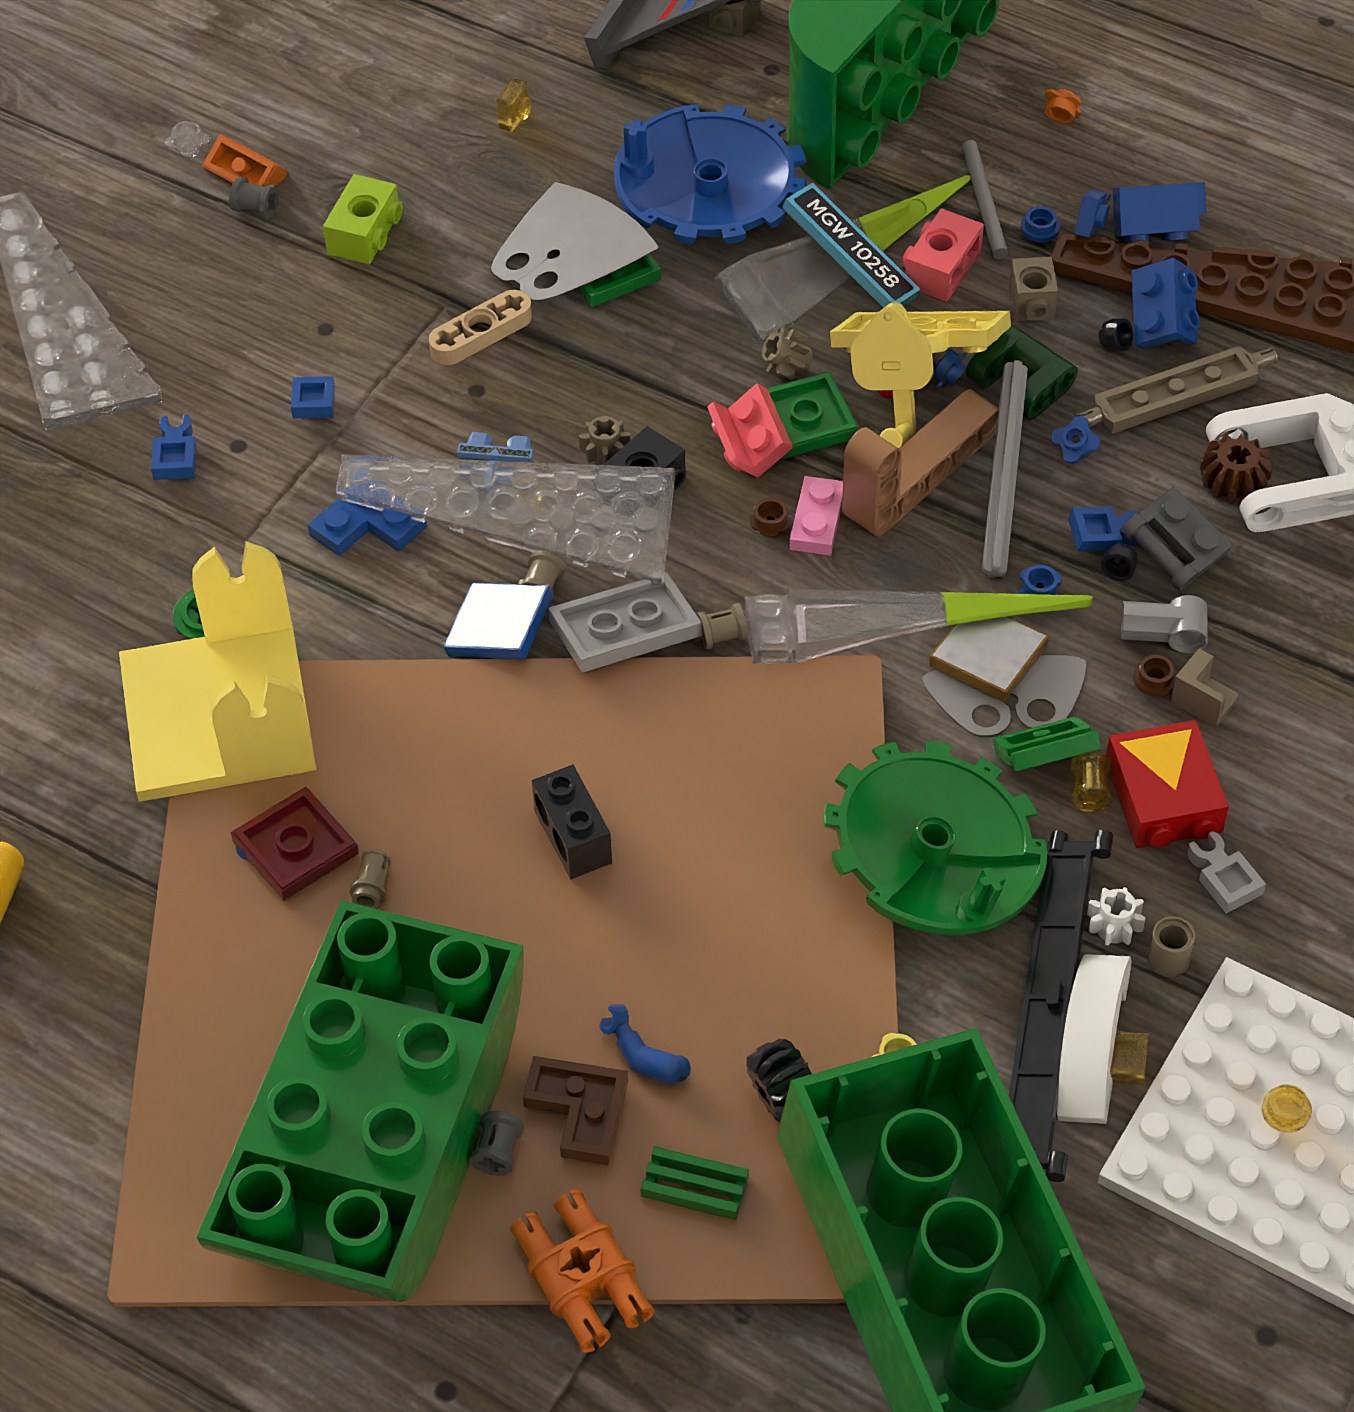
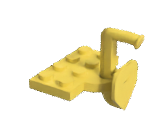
M894 302L888 304L879 312L854 313L830 331L831 347H845V351L851 353L852 373L860 386L868 390H893L895 428L885 429L880 436L897 448H900L916 433L914 390L923 388L933 376L932 353L946 351L947 347H962V351L966 353H977L987 350L988 346L997 341L1011 327L1010 311L907 312L902 304Z

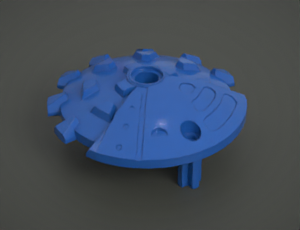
M698 104L686 105L662 112L644 123L639 119H634L633 124H624V142L617 153L614 165L615 190L625 211L647 229L659 224L675 231L674 238L678 242L693 244L697 236H723L727 244L737 243L745 239V231L763 223L774 228L785 220L787 212L782 209L785 200L806 186V179L795 178V168L806 163L805 155L800 145L792 147L786 145L780 137L786 131V128L772 118H768L764 123H760L745 117L746 108L737 105L725 104L723 112H700Z

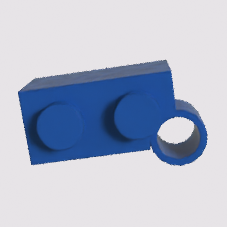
M1205 182L1112 188L1114 236L1126 235V243H1133L1136 240L1150 241L1149 234L1164 233L1165 240L1188 239V231L1200 230L1199 214H1207Z

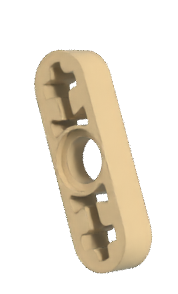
M508 290L435 328L429 335L431 358L442 365H453L527 326L532 319L530 297L519 290ZM477 323H487L491 326L483 332H476L470 329Z

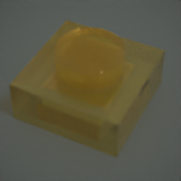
M513 77L498 97L499 129L513 133L520 121L528 117L532 101L528 97L527 80Z
M1116 1031L1110 1069L1113 1082L1145 1085L1149 1034Z

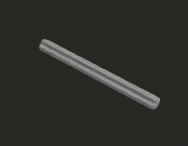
M1019 360L1007 362L1003 367L982 560V572L987 574L989 578L994 579L996 577H1003L1007 573L1028 371L1027 366L1022 365V361Z

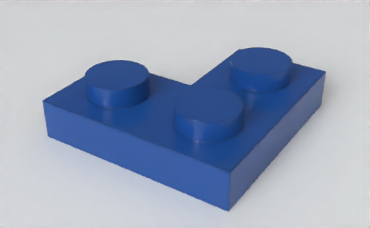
M364 476L307 525L311 537L340 556L368 531L399 552L427 528V519L424 514L368 476Z

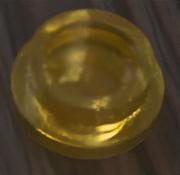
M1283 1084L1271 1089L1265 1095L1261 1111L1264 1120L1269 1126L1280 1132L1293 1133L1303 1129L1308 1124L1312 1113V1106L1302 1089L1294 1085Z

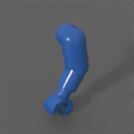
M624 1004L608 1006V1010L612 1013L613 1017L603 1018L599 1025L600 1030L606 1034H616L618 1038L617 1045L632 1071L670 1085L687 1079L686 1077L691 1072V1066L686 1057L646 1046L638 1032L631 1029L626 1006Z

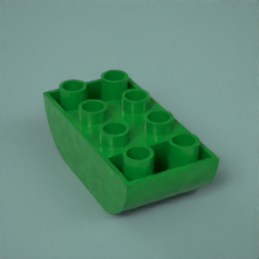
M793 0L788 16L790 61L787 142L789 147L801 146L806 159V163L799 166L802 171L820 185L831 189L852 165L861 169L866 167L873 159L879 147L883 130L892 120L900 124L908 121L918 105L922 87L933 76L940 80L945 79L953 70L959 57L961 44L968 36L973 34L982 37L988 32L997 15L999 0Z
M341 900L196 1237L199 1244L206 1250L389 1300L404 1302L410 1298L421 1284L436 1255L469 1168L471 1152L476 1149L483 1131L480 1125L482 1115L490 1111L501 1083L520 1005L524 968L523 945Z

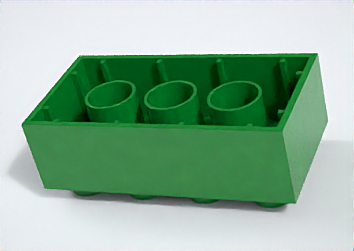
M977 1028L791 1080L777 1133V1140L892 1412L1134 1411L1146 1389L1145 1384Z

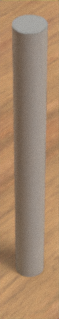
M968 140L963 143L962 149L991 251L995 259H1003L1008 255V249L979 149L974 140Z

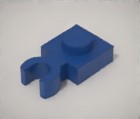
M1091 189L1083 196L1074 234L1091 237L1098 231V228H1104L1110 206L1106 204L1110 200L1111 194Z
M183 415V423L175 428L169 426L167 416H162L159 422L162 437L153 438L151 462L153 479L195 478L197 445L195 436H192L193 428L190 416Z
M1073 507L1068 516V521L1077 551H1107L1110 546L1121 542L1131 546H1139L1140 544L1134 538L1129 540L1120 529L1133 515L1140 513V511L1130 510L1122 516H1115L1112 507Z

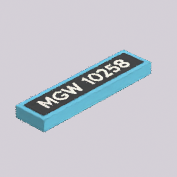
M813 183L785 200L782 208L883 308L894 302L905 306L917 297L921 289Z

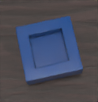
M334 376L293 377L291 398L293 419L333 418L335 401Z

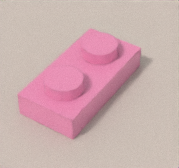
M804 476L790 536V550L831 556L842 509L843 481Z

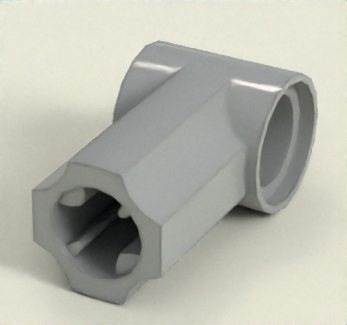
M1192 595L1177 597L1170 604L1123 601L1121 638L1125 640L1169 642L1170 647L1178 652L1195 653L1198 648L1204 649L1208 643L1207 603L1203 599Z

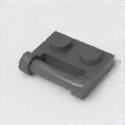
M1174 486L1140 513L1133 515L1120 529L1129 540L1134 538L1173 577L1171 582L1180 591L1228 554L1233 546ZM1148 526L1187 563L1186 566L1147 528Z

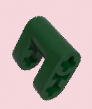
M1011 325L997 341H994L987 347V350L975 353L966 368V376L983 388H988L1003 376V367L1007 362L1022 361V365L1028 368L1023 415L1030 420L1038 417L1062 397L1073 385L1078 373V368L1015 325Z

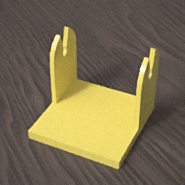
M245 542L242 561V573L244 575L238 578L230 577L229 568L215 547L200 557L193 567V589L205 637L119 652L135 787L139 802L317 770L294 630L281 565L276 555L263 546Z

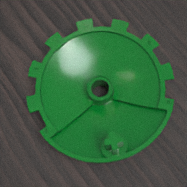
M926 740L924 743L925 752L901 753L896 742L873 748L872 753L877 761L869 764L860 771L851 763L846 765L835 779V783L846 791L840 805L826 802L822 823L823 827L837 831L841 849L831 853V861L840 876L850 872L854 873L859 881L870 891L866 897L867 904L877 913L900 925L918 931L941 935H966L990 930L1004 924L1020 913L1031 901L1042 881L1047 865L1048 851L1046 840L1032 839L1026 818L1037 816L1038 813L1025 793L1013 797L996 780L1003 772L996 765L980 757L974 766L966 761L950 756L951 745Z

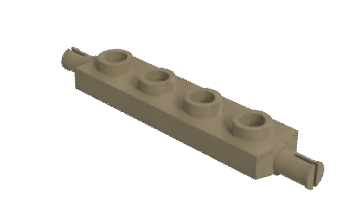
M1237 346L1095 394L1094 408L1075 413L1074 417H1086L1089 421V426L1101 423L1113 434L1256 385L1259 376L1258 369L1276 364L1278 361L1277 353L1273 347H1269L1268 349L1251 354L1242 347Z

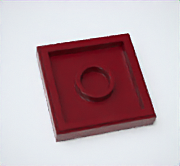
M307 787L302 788L231 832L233 843L283 901L359 854L358 844Z

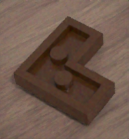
M533 1056L523 1094V1104L527 1108L568 1114L560 1145L562 1158L609 1165L627 1089L628 1071Z

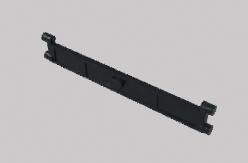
M1061 830L1051 833L1050 842H1048L1047 865L1042 878L1009 1098L1042 1168L1046 1169L1048 1180L1053 1182L1065 1180L1068 1155L1064 1152H1051L1058 1107V1084L1064 1029L1070 996L1078 969L1094 857L1106 859L1111 856L1113 834L1108 830L1096 831L1094 841H1068L1069 835Z

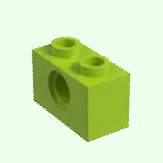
M353 174L323 225L327 254L370 265L378 250L382 251L384 249L388 233L393 224H398L400 221L403 206L402 202L398 200L397 184Z

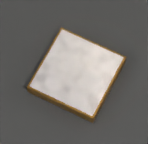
M1008 616L955 624L930 655L929 666L1006 702L1048 646L1049 635Z

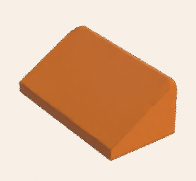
M221 133L202 164L203 168L232 184L236 178L244 177L252 184L264 187L269 184L277 186L289 173L277 163Z

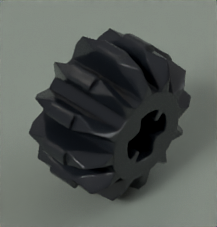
M778 1039L771 1043L767 1042L747 1057V1073L752 1080V1086L756 1089L759 1099L763 1101L767 1111L772 1113L775 1120L781 1122L791 1080L812 1074L808 1067V1062H805L800 1051L787 1039Z

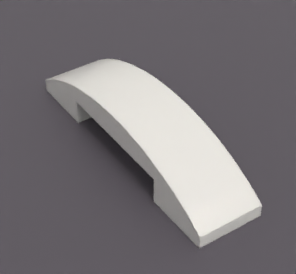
M1084 954L1080 962L1070 996L1063 1036L1058 1084V1121L1107 1123L1113 1085L1110 1074L1121 1001H1126L1132 964L1131 956Z

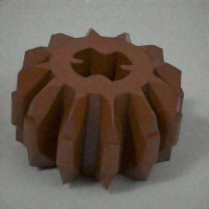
M1242 433L1237 439H1232L1224 434L1220 442L1211 441L1200 463L1203 488L1212 489L1214 498L1226 496L1230 504L1235 498L1243 500L1252 492L1266 488L1273 470L1269 449L1260 448L1258 439L1252 441L1244 440Z

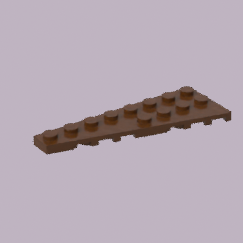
M1061 233L1051 255L1055 273L1132 293L1131 270L1175 258L1191 268L1196 275L1198 288L1195 292L1197 311L1354 353L1353 258L1340 257V261L1337 263L1314 261V255L1300 254V256L1293 258H1279L1278 254H1271V251L1213 246V251L1209 252L1188 250V244L1176 243L1175 249L1150 247L1147 240H1136V242L1129 244H1115L1114 240H1107V237H1085Z

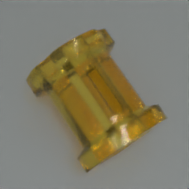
M1087 752L1077 755L1072 759L1071 773L1075 777V789L1071 793V801L1075 808L1086 812H1098L1110 806L1112 793L1107 787V775H1109L1111 764L1107 756L1101 753Z

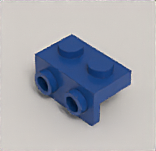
M1175 258L1131 270L1135 345L1142 349H1147L1177 339L1189 346L1197 344V329L1200 325V319L1196 310L1195 292L1198 288V282L1194 271Z

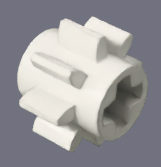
M1126 887L1112 890L1102 888L1100 902L1096 900L1089 901L1087 915L1091 917L1089 932H1098V935L1105 940V945L1121 942L1129 945L1131 943L1132 931L1143 932L1146 918L1140 914L1142 913L1144 901L1142 899L1135 900Z

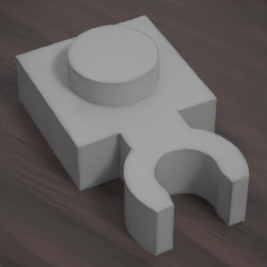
M1212 831L1208 835L1207 845L1212 851L1201 850L1194 841L1189 843L1187 855L1190 862L1196 867L1202 868L1199 881L1226 914L1264 894L1266 883L1240 851L1227 856L1224 852V841L1218 833Z

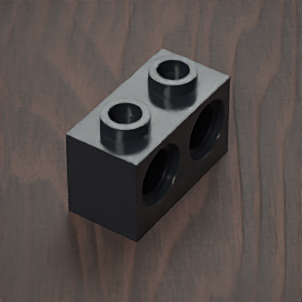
M572 764L531 780L534 811L570 880L612 864L610 831L575 766Z

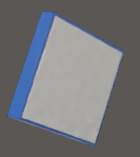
M472 583L443 646L448 657L525 660L553 596L549 585Z

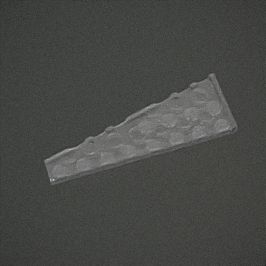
M24 192L0 196V261L45 430L162 402L163 398L159 384L153 381L143 361L138 359L130 348L129 341L124 334H120L113 324L110 314L88 283L84 282L77 273L74 263L65 256L55 236H51L46 229L42 218Z
M342 455L336 487V493L340 500L384 511L386 508L411 515L413 520L424 523L427 519L449 525L450 530L463 533L464 530L487 536L489 541L530 552L538 550L549 551L558 556L573 559V563L587 567L588 564L612 570L613 575L626 578L628 574L650 580L654 586H663L675 483L674 468Z

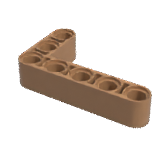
M968 389L961 393L900 448H897L867 427L858 430L848 442L844 453L843 514L877 537L885 534L996 434L999 407L973 390Z

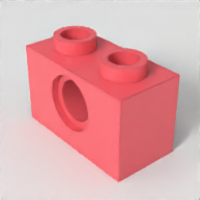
M941 208L932 222L927 221L924 224L915 246L907 248L902 259V268L905 269V274L921 289V293L947 302L981 253L984 224Z

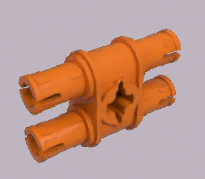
M576 1188L569 1190V1194L573 1199L571 1203L565 1193L557 1198L554 1203L555 1210L561 1215L573 1235L569 1240L555 1245L540 1221L541 1218L537 1212L525 1214L529 1222L527 1227L521 1216L517 1218L510 1226V1231L516 1237L528 1257V1274L532 1279L537 1280L550 1302V1311L558 1318L565 1319L582 1352L588 1353L595 1350L591 1343L593 1338L600 1348L609 1340L611 1335L590 1304L594 1299L603 1294H609L623 1317L627 1328L639 1326L635 1318L637 1315L640 1316L643 1323L647 1322L653 1316L655 1309L649 1304L635 1281L636 1266L632 1260L626 1259L614 1240L613 1229L609 1224L598 1221L584 1198L581 1189ZM582 1266L588 1272L582 1273L580 1269L575 1267Z

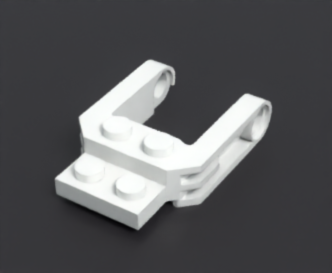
M1325 393L1228 411L1219 414L1208 423L1206 434L1210 442H1220L1223 434L1235 429L1237 430L1229 434V437L1237 439L1242 433L1246 441L1258 439L1260 448L1314 438V445L1329 475L1327 477L1260 489L1246 496L1240 504V512L1249 530L1265 532L1354 515V404ZM1271 507L1269 510H1267V511L1264 512V513L1256 514L1257 512L1261 511L1262 509Z

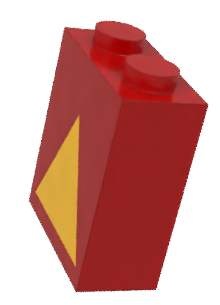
M1196 720L1109 735L1105 763L1135 848L1147 846L1163 847L1174 841L1190 838L1206 839L1212 831L1216 833L1224 831L1229 806Z

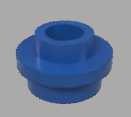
M1033 207L1027 211L1021 220V232L1031 241H1051L1057 237L1060 231V221L1056 213L1049 207Z

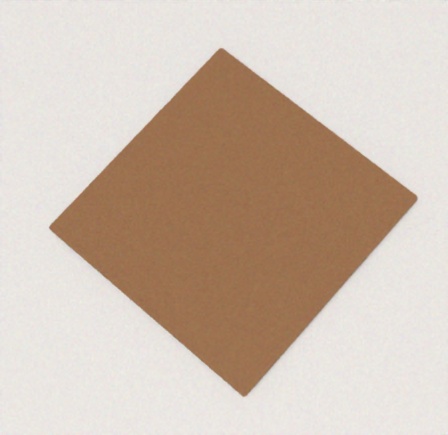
M875 655L634 657L583 673L573 658L299 661L317 770L169 797L107 1292L112 1306L550 1305L538 1281L532 1279L528 1274L529 1259L516 1237L511 1233L510 1226L521 1216L527 1227L529 1222L525 1214L537 1212L541 1218L540 1221L555 1245L569 1240L573 1235L561 1215L555 1210L554 1203L564 1193L571 1203L573 1199L569 1194V1190L576 1188L581 1189L584 1198L598 1221L609 1224L613 1229L614 1240L626 1259L632 1260L636 1266L634 1279L649 1304L846 1303L777 1140L780 1122L774 1119L772 1113L767 1111L765 1104L759 1099V1095L752 1086V1080L747 1073L746 1063L747 1057L756 1052L758 1047L767 1042L771 1043L778 1039H787L800 1051L805 1062H808L811 1073L814 1074L871 1058L879 1053L882 1038L889 1033L898 1034L893 921L877 913L867 904L866 897L870 891L859 881L853 872L839 875L831 861L832 851L841 849L837 831L823 827L822 823L826 802L840 805L846 791L835 783V779L841 770L849 763L860 771L869 764L877 761L872 753V749L885 744L882 664L879 657ZM573 764L610 831L612 864L570 880L534 811L531 780ZM307 787L358 844L359 854L283 901L251 862L237 854L231 832L302 788ZM368 849L382 850L386 852V857H391V865L388 868L384 884L386 898L376 909L523 945L524 951L522 991L515 1031L501 1083L490 1111H501L514 1115L524 1124L523 1134L520 1138L516 1139L511 1158L514 1160L513 1170L507 1173V1175L495 1176L476 1169L470 1163L436 1255L417 1290L404 1302L389 1300L206 1250L199 1244L196 1237L341 900L353 903L349 891L350 886L357 880L362 862V854ZM613 1004H624L629 1015V1025L632 1030L638 1032L646 1046L686 1057L691 1066V1072L686 1077L687 1079L670 1085L632 1071L617 1045L618 1038L616 1034H606L600 1030L601 1020L613 1017L612 1013L608 1010V1006ZM533 1056L628 1071L627 1089L609 1165L562 1158L560 1145L568 1114L524 1107L523 1094ZM654 1146L749 1169L748 1182L736 1220L641 1197L640 1188L643 1180L646 1178V1169L648 1163L651 1162ZM660 1179L656 1181L657 1184L731 1201L729 1196L705 1190L700 1192L688 1189L685 1185ZM582 1266L575 1267L580 1269L582 1273L588 1272ZM603 1294L590 1302L591 1305L614 1304L609 1294Z

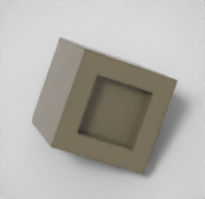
M1198 648L1175 677L1171 703L1216 728L1236 704L1238 693L1210 678L1214 656Z

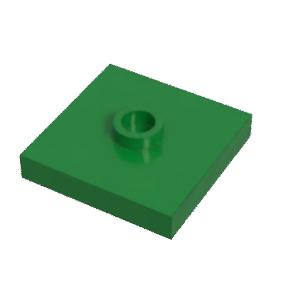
M830 371L767 388L793 446L781 459L850 441L852 436L859 430Z

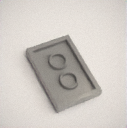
M667 572L548 608L549 622L582 673L702 636V622Z

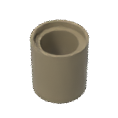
M1171 916L1165 917L1155 924L1148 952V962L1150 967L1159 975L1176 977L1188 969L1195 942V931L1188 921L1180 917ZM1164 945H1173L1179 949H1171Z

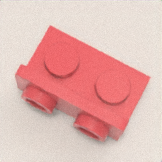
M758 383L729 408L715 401L707 406L713 420L711 423L712 429L721 439L725 448L724 457L728 464L736 471L743 470L759 478L793 448L768 389Z

